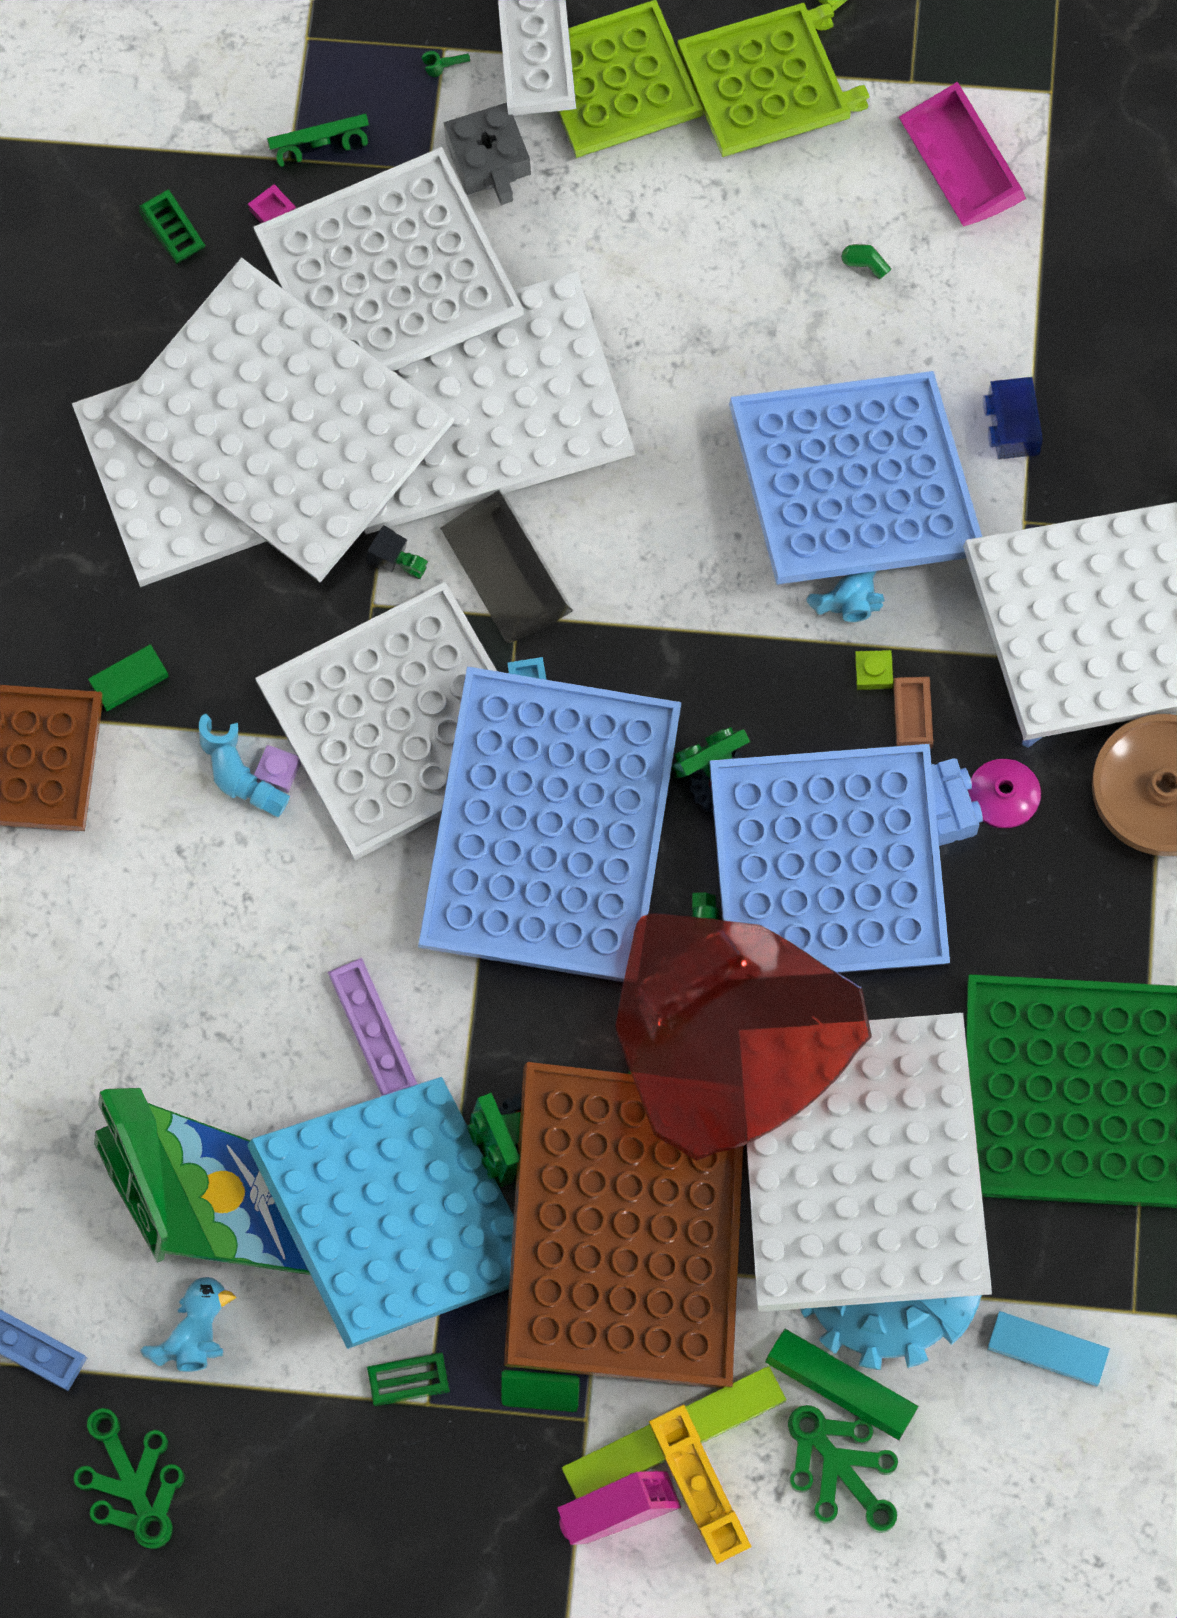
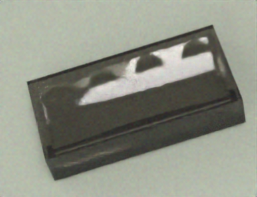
M497 490L440 527L508 644L547 627L573 611L508 498L500 490Z

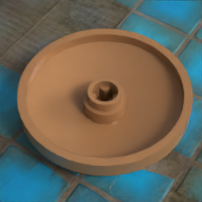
M1172 714L1148 715L1123 725L1103 745L1092 774L1093 800L1098 814L1106 827L1128 846L1157 856H1177V715Z

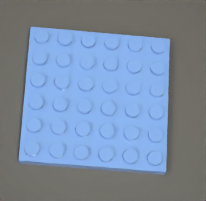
M934 371L730 398L729 407L776 585L966 559L963 548L965 541L982 537Z
M929 744L710 761L709 768L728 982L946 965L950 963Z

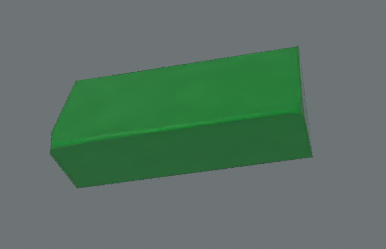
M512 1370L502 1371L501 1401L503 1406L576 1412L578 1410L580 1380L577 1376Z

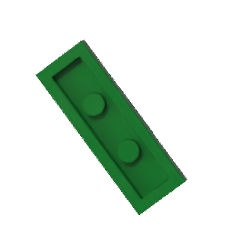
M362 114L269 137L267 142L269 150L279 148L276 160L281 167L285 166L283 154L288 150L295 153L297 162H301L302 153L294 145L310 142L311 148L331 144V136L344 133L342 145L345 150H350L348 140L353 134L361 138L362 146H366L368 138L365 132L360 130V127L368 126L369 123L367 115Z

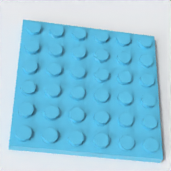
M442 1077L253 1138L248 1143V1149L347 1349L509 1289L514 1216L495 1179L490 1180L488 1178V1171L482 1164V1158L484 1157L478 1146H474L467 1130V1124Z

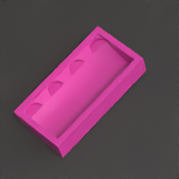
M958 82L899 116L900 121L963 227L990 218L1026 199L1023 189Z

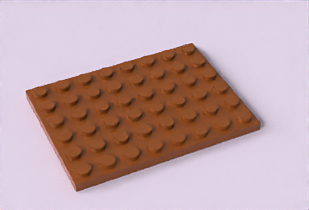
M534 1062L525 1063L523 1069L518 1145L519 1162L517 1164L504 1366L713 1388L733 1387L745 1116L743 1088Z

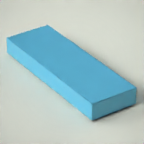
M999 1311L987 1350L1098 1387L1110 1348Z

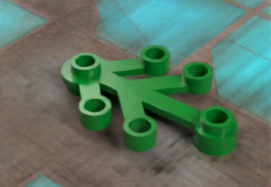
M810 1405L796 1408L788 1419V1431L791 1437L798 1442L795 1470L790 1475L792 1489L796 1492L804 1493L812 1487L813 1475L809 1471L812 1447L814 1446L824 1458L820 1499L814 1509L816 1519L821 1523L828 1524L837 1517L838 1507L835 1503L838 1476L866 1510L865 1519L868 1527L877 1533L890 1531L897 1521L895 1506L887 1500H877L851 1466L873 1468L882 1475H890L896 1470L898 1465L896 1454L890 1450H882L876 1453L836 1448L826 1435L850 1437L854 1443L864 1445L873 1436L872 1425L863 1419L856 1420L855 1422L825 1419L823 1413L818 1408ZM802 1420H811L814 1423V1429L811 1432L802 1431L799 1425ZM860 1425L865 1426L869 1431V1435L863 1439L858 1438L854 1434V1429ZM882 1456H889L893 1460V1466L890 1469H884L879 1465V1459ZM797 1474H805L809 1479V1483L804 1487L797 1486L794 1482V1477ZM823 1504H828L833 1508L834 1512L832 1516L825 1518L820 1515L819 1507ZM884 1511L888 1515V1521L885 1524L876 1523L873 1518L875 1512Z
M97 1409L89 1416L87 1428L96 1440L103 1441L121 1481L98 1474L89 1466H82L74 1474V1483L83 1491L95 1489L131 1501L137 1515L115 1510L110 1503L101 1500L91 1506L90 1517L100 1526L112 1524L134 1531L136 1540L145 1548H160L172 1536L173 1525L167 1516V1512L175 1490L181 1487L184 1482V1473L180 1467L174 1464L166 1465L161 1470L160 1481L162 1484L153 1507H151L146 1491L158 1457L168 1447L167 1437L159 1430H152L145 1435L143 1440L145 1448L135 1473L117 1435L120 1430L118 1417L109 1409ZM102 1421H111L112 1426L108 1432H99L98 1427ZM155 1436H160L162 1438L161 1447L151 1449L149 1446L150 1440ZM171 1470L178 1471V1480L172 1484L167 1483L165 1479L166 1474ZM85 1472L92 1473V1482L88 1485H81V1475ZM102 1506L108 1507L109 1515L107 1518L98 1520L96 1518L97 1509ZM152 1523L160 1525V1532L156 1536H149L147 1534V1528Z

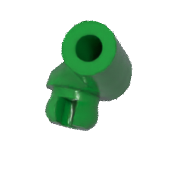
M848 245L844 248L841 255L845 265L868 267L878 280L883 278L892 269L871 245Z

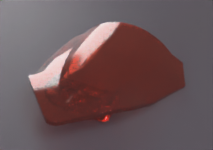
M647 914L642 916L636 924L615 1026L653 1134L696 1161L718 1152L732 1150L748 1144L772 1132L795 1117L837 1080L859 1050L872 1037L862 988L795 944L762 925L667 914Z

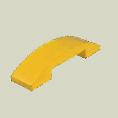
M682 1404L650 1420L649 1424L662 1454L715 1563L719 1564L751 1548L752 1546L735 1511L732 1509L700 1442L701 1439L685 1405Z

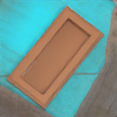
M930 677L893 678L896 746L929 744L930 748H933Z

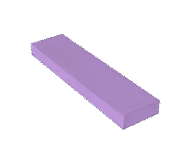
M357 959L329 971V977L381 1096L418 1085L363 959Z

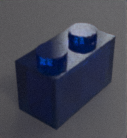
M1024 377L990 381L988 395H983V408L985 416L991 415L992 426L988 427V439L990 447H996L998 460L1040 455L1043 438L1033 378Z

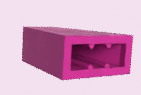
M668 1471L634 1472L557 1509L561 1517L559 1525L563 1535L569 1540L571 1545L594 1542L680 1509L681 1506Z

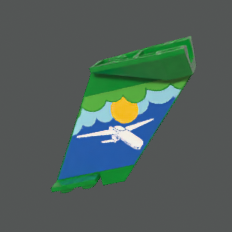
M116 1088L100 1091L98 1106L108 1126L95 1131L94 1145L109 1177L157 1263L165 1259L166 1253L311 1275L247 1145L251 1140L152 1105L147 1102L141 1088Z

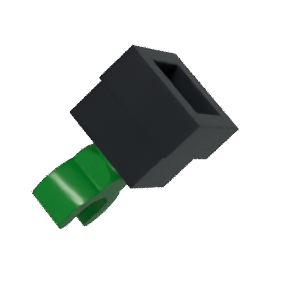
M383 525L367 552L366 563L378 570L382 567L391 573L398 564L411 576L421 579L427 569L428 561L418 555L405 553L407 539Z

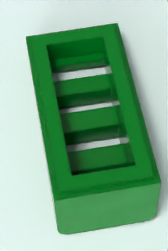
M169 189L140 205V215L176 264L205 248L206 245ZM168 208L170 211L168 214L156 219L155 215ZM174 218L177 220V223L165 230L161 226ZM181 228L185 231V233L173 240H170L168 237ZM190 238L193 244L178 252L175 246Z

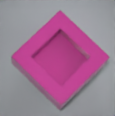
M275 184L248 203L249 211L260 223L296 209Z

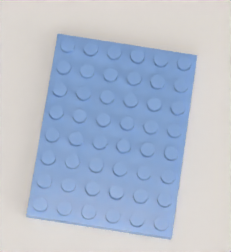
M467 666L418 948L637 984L681 702Z

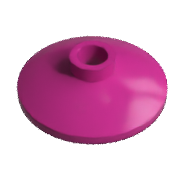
M996 759L983 764L973 774L971 778L972 789L968 790L971 802L978 801L983 822L997 828H1013L1024 824L1035 814L1041 799V789L1035 774L1024 764L1011 759ZM1007 784L1012 788V791L1007 794L1002 793L999 790V786Z

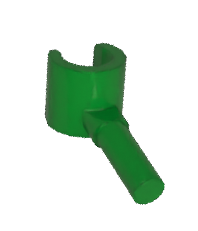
M427 51L422 55V60L426 65L435 63L425 67V70L429 76L438 77L443 73L445 67L470 62V55L467 53L440 58L437 52Z

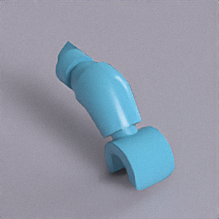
M207 714L202 715L199 721V742L203 751L211 755L214 782L218 788L231 798L236 796L243 800L250 798V804L279 817L285 810L290 796L263 780L258 783L257 777L250 773V768L243 764L235 748L238 742V723L230 724V730L226 735L215 736L210 733L212 720Z

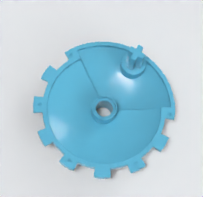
M982 1295L805 1308L800 1310L804 1318L814 1313L816 1314L820 1323L827 1330L819 1340L834 1354L844 1345L862 1354L859 1362L861 1367L881 1370L882 1358L905 1357L907 1368L929 1361L925 1349L935 1344L942 1337L952 1345L963 1335L976 1314Z

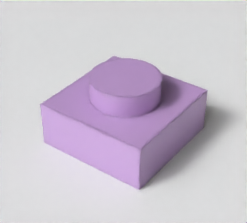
M267 745L254 776L257 777L258 783L263 780L274 786V788L288 793L301 762L297 755Z

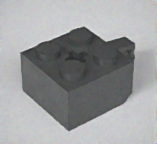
M507 102L443 122L446 144L466 195L494 188L500 205L513 202V191L510 183L516 181V179L531 175L530 157L513 114L508 115Z

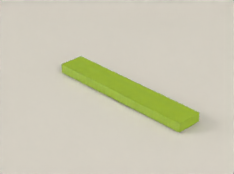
M767 1366L734 1382L733 1387H724L685 1407L702 1444L786 1403L787 1400L770 1366ZM649 1424L563 1466L562 1470L576 1499L634 1472L648 1471L666 1462Z

